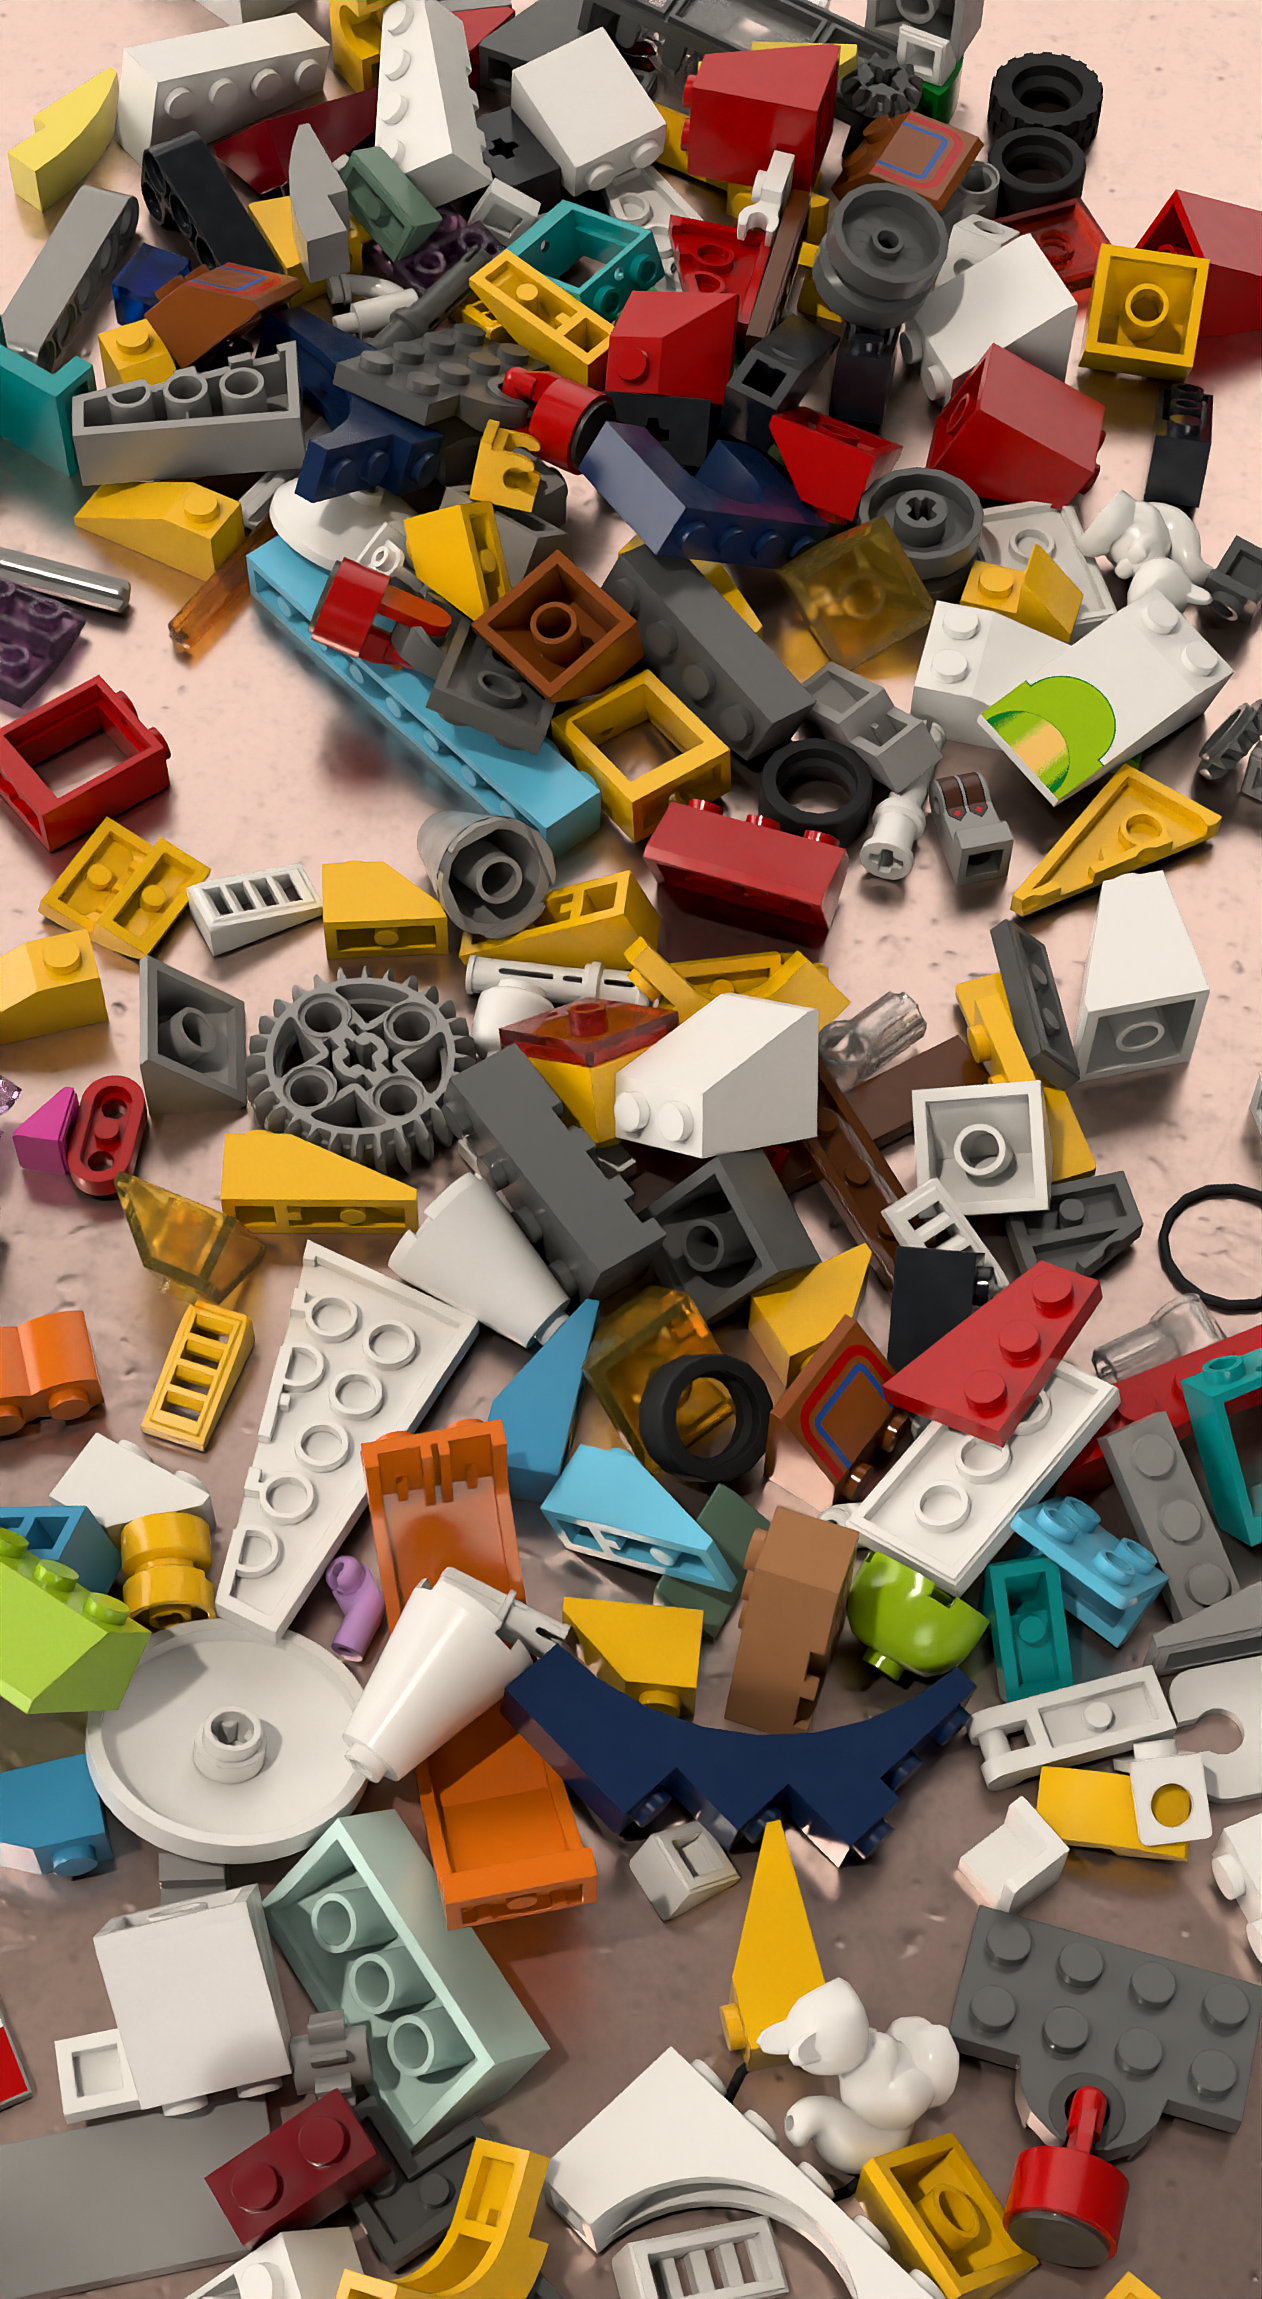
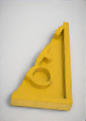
M1124 763L1012 895L1010 910L1022 917L1103 884L1105 880L1115 879L1120 875L1127 874L1211 839L1219 831L1222 816Z

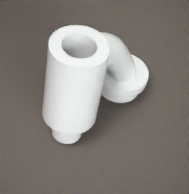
M344 273L324 279L330 302L332 304L342 303L343 306L350 305L349 313L332 317L333 326L350 335L356 334L361 341L367 337L374 338L390 323V314L395 309L401 307L409 308L419 299L413 288L404 290L399 285L381 278ZM351 295L368 297L370 299L352 303Z

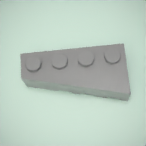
M296 340L276 345L277 354L253 360L250 352L228 357L229 366L198 374L195 366L173 371L174 375L163 383L150 386L144 379L73 396L72 437L82 485L169 480L301 468L306 453L303 395Z

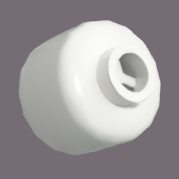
M503 979L499 981L498 986L484 990L477 1003L469 1036L474 1038L476 1054L486 1059L513 1043L520 1047L551 1037L557 1011L552 1003L545 998V990L533 983L517 979Z

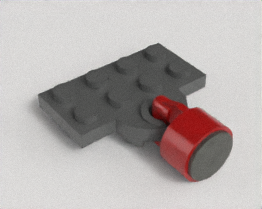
M458 323L453 328L438 333L427 332L421 338L407 342L397 341L393 343V346L377 351H363L361 356L337 362L333 384L423 426L456 415L473 428L484 433L489 419L499 421L500 428L526 433L539 441L541 449L539 451H530L534 457L574 475L582 474L578 466L605 422H616V411L610 396L570 378L548 371L549 365L530 357V351L527 348L517 344H500L485 337L486 332L482 328L471 324Z
M344 557L342 562L336 560L307 632L312 633L311 640L355 659L359 657L371 663L402 666L423 673L435 680L425 706L426 708L437 712L448 723L456 726H470L489 734L506 748L513 750L524 749L535 755L538 754L546 736L556 703L551 704L472 630L471 624L474 620L441 596L427 592L424 599H421L389 585L391 576L347 557ZM377 613L396 621L392 633L372 625Z
M979 1905L948 2030L958 2052L1016 2069L1015 2103L1024 2130L1030 2127L1047 2145L1025 2149L1016 2158L1002 2224L1017 2246L1040 2259L1072 2267L1096 2266L1113 2258L1117 2253L1130 2185L1124 2174L1107 2161L1125 2156L1129 2161L1151 2140L1162 2112L1237 2134L1243 2120L1262 2016V1986Z

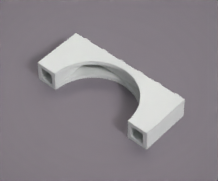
M672 2046L550 2159L542 2187L546 2202L597 2254L628 2230L655 2217L688 2208L709 2206L731 2207L771 2217L805 2236L834 2265L853 2299H946L941 2290L927 2275L918 2269H913L908 2274L887 2254L891 2250L889 2243L867 2218L858 2214L851 2220L832 2201L835 2195L831 2186L813 2166L802 2161L796 2167L777 2148L780 2145L777 2135L760 2115L750 2109L742 2115L724 2097L727 2094L726 2088L709 2066L699 2059H695L689 2064Z

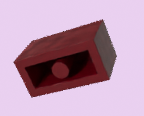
M335 2088L204 2179L242 2245L250 2252H253L280 2232L309 2230L393 2171L354 2107L341 2091Z

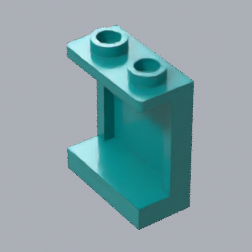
M0 315V437L70 478L79 470L72 437V397L97 390L93 365L75 356L54 375L7 348Z

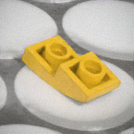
M1041 1766L1036 1811L1066 1845L1111 1849L1118 1856L1188 1862L1190 1841L1152 1846L1140 1843L1130 1776L1091 1770ZM1169 1783L1155 1791L1151 1800V1810L1153 1816L1160 1824L1166 1827L1178 1826L1184 1823L1191 1813V1798L1182 1786Z

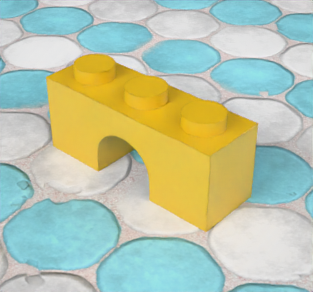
M328 0L334 69L356 93L378 87L383 8L399 0Z

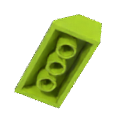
M0 1527V1696L26 1714L118 1710L152 1632L128 1617L130 1608L125 1603L106 1594L91 1593L77 1583L79 1575L73 1569L56 1561L38 1558L27 1551L29 1542L24 1537Z

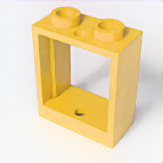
M649 669L615 684L612 688L578 706L567 709L564 713L551 719L553 743L558 748L561 756L576 770L585 771L592 776L601 791V809L634 843L653 834L671 801L688 806L690 799L712 802L731 791L730 749ZM649 719L683 754L630 782L596 746Z

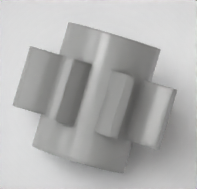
M344 2009L309 2014L308 2034L290 2037L291 2061L297 2095L315 2092L316 2098L318 2097L319 2100L335 2088H338L352 2106L356 2105V2085L374 2082L366 2025L348 2027L347 2023H345Z

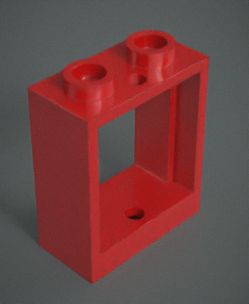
M97 675L0 728V794L51 853L99 826L107 816L113 818L170 786L166 762L171 757L170 749L162 734L155 727L147 729L138 719L136 709L129 697L123 691L115 693L104 679ZM103 729L126 755L128 760L57 798L31 767L92 733Z

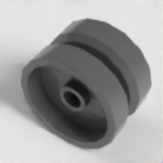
M890 183L864 184L847 192L835 208L828 224L827 233L823 236L815 253L812 275L817 293L831 311L848 322L870 329L895 328L912 320L924 304L932 288V282L938 276L947 258L949 237L944 220L929 201L908 188Z
M922 467L894 470L874 480L862 495L858 514L853 570L859 586L873 601L900 612L914 614L934 612L937 600L953 604L960 601L973 562L977 560L984 512L977 494L963 480L942 470Z

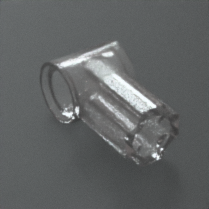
M889 991L849 1021H833L823 1027L818 1036V1058H821L842 1093L865 1082L866 1078L924 1037L927 1023L920 1013L919 1004L904 991L900 994Z
M1187 1293L1161 1307L1152 1316L1149 1324L1095 1348L1091 1361L1095 1367L1097 1378L1109 1384H1114L1226 1339L1228 1336L1199 1295Z

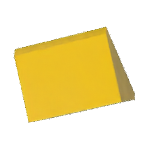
M953 2132L873 2157L862 2166L854 2197L870 2222L882 2233L889 2243L890 2253L897 2264L908 2274L913 2269L923 2272L937 2285L946 2299H989L1039 2264L1035 2256L1017 2246L1005 2231L1002 2224L1003 2207Z

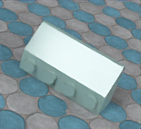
M395 1809L337 1818L262 1901L269 1932L319 2013L344 2009L345 2023H347L348 2027L366 2025L374 2082L364 2084L370 2096L373 2094L410 2153L419 2150L506 2094L551 2049L473 1928L466 1927L448 1931L434 1868Z

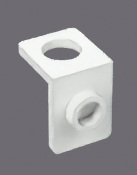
M972 214L954 224L949 238L947 258L938 274L934 290L1018 238L1020 232L976 214Z
M1165 1739L1133 1744L1134 1756L1113 1759L1114 1770L1130 1773L1138 1836L1141 1844L1146 1846L1206 1839L1212 1835L1201 1753L1177 1750L1176 1739ZM1169 1783L1182 1786L1188 1792L1192 1802L1191 1813L1187 1820L1175 1827H1166L1160 1824L1153 1816L1151 1810V1800L1155 1791Z

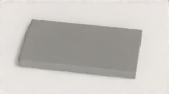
M265 2094L209 2102L205 2107L174 2116H164L163 2112L0 2144V2299H50L243 2259L251 2252L240 2242L204 2178L271 2133Z

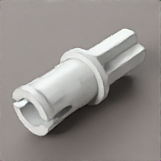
M447 1567L439 1580L447 1582L471 1596L504 1623L496 1632L500 1639L512 1645L519 1639L528 1652L539 1659L557 1643L561 1646L571 1627L567 1623L563 1624L514 1599L516 1591L510 1589L508 1595L454 1567Z

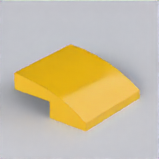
M107 816L42 898L38 912L72 932L87 928L90 941L112 951L141 960L152 953L189 904L186 888L205 882L210 876L212 869L162 837L154 846Z

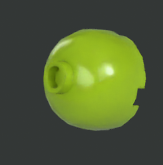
M872 1550L869 1551L855 1575L850 1588L846 1609L851 1632L868 1647L862 1660L896 1681L899 1680L904 1670L923 1677L945 1674L958 1666L977 1645L990 1621L958 1597L953 1600L949 1595L936 1587L937 1584L887 1555Z

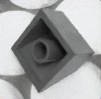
M762 1148L716 1156L636 1214L642 1223L654 1217L667 1234L651 1265L687 1334L699 1331L749 1307L751 1294L822 1262Z

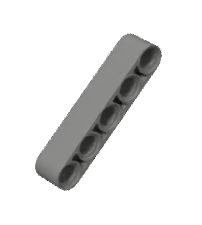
M82 185L1 316L8 349L53 374L136 232L139 219V203L135 196L90 185Z

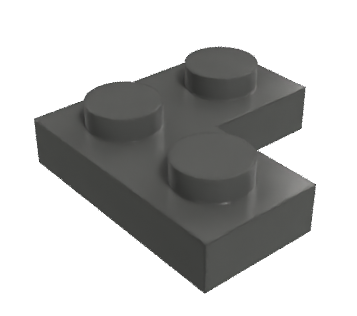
M373 2094L354 2106V2109L393 2172L348 2202L347 2205L391 2274L447 2235L454 2217L476 2137L495 2142L478 2114L413 2157Z

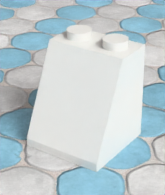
M603 26L512 70L511 108L561 167V184L573 197L589 189L592 191L600 190L610 184L616 176L634 167L644 168L650 165L664 152L667 123Z
M1025 234L929 293L924 304L913 319L905 323V330L901 332L899 337L901 353L908 364L913 363L920 374L928 398L936 400L942 410L992 343L999 345L1065 383L1078 304L1031 234Z
M1163 870L1144 874L1127 873L1115 879L1103 881L1086 956L1073 1040V1050L1080 1072V1080L1077 1082L1191 1060L1210 987Z
M735 993L720 994L615 1074V1137L702 1159L817 1137L819 1009Z
M258 1883L114 1917L93 1937L97 1958L141 2110L162 2105L164 2116H174L205 2107L209 2104L207 2094L236 2087L238 2097L246 2098L265 2094L283 2086L281 2076L293 2072L290 2052L291 2032Z

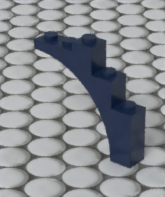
M301 307L268 312L255 359L277 354L276 345L296 340L303 398L325 419L332 431L309 440L294 493L310 503H316L375 486H380L396 496L428 487L439 469L440 458L438 454L444 435L333 384L337 362L361 356L363 351H377V349Z
M557 1643L505 1688L500 1714L616 1836L633 1821L643 1828L655 1819L672 1799V1796L667 1792L669 1790L727 1852L744 1836L752 1844L760 1840L764 1835L766 1823L780 1820L784 1813L777 1807L779 1806L839 1868L855 1852L864 1860L867 1859L893 1833L895 1829L888 1820L900 1801V1798L894 1792L922 1765L923 1761L916 1754L933 1738L941 1746H944L965 1726L971 1715L964 1708L977 1686L958 1667H955L917 1697L868 1720L815 1733L755 1735L702 1727L648 1708L601 1681Z

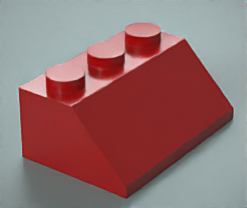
M690 799L688 806L671 801L649 839L643 854V859L658 884L820 929L830 930L850 864L847 850L839 847L840 841L837 838L812 830H806L803 837L781 831L782 825L759 815L749 814L746 821L723 816L724 809L722 807L700 799Z

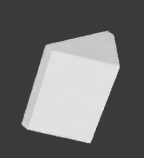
M1041 1080L912 1090L917 1188L932 1178H938L964 1216L1050 1211L1053 1148ZM933 1205L920 1212L919 1219H933L938 1214Z

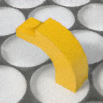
M641 936L623 953L634 967L627 977L652 1002L661 994L665 997L650 1015L656 1024L667 1033L673 1031L719 996L705 992L690 984ZM798 950L766 982L750 991L741 993V995L819 1009L818 1033L833 1022L851 1003Z
M476 2137L453 2220L442 2244L430 2260L410 2275L393 2280L378 2279L344 2269L335 2299H526L541 2269L549 2243L529 2237L550 2158L528 2150Z

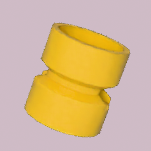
M164 1512L146 1515L125 1525L120 1533L122 1570L124 1576L128 1578L123 1586L124 1603L130 1608L128 1617L151 1631V1635L174 1625L216 1618L214 1584L205 1578V1574L212 1567L209 1524L201 1517L188 1513Z

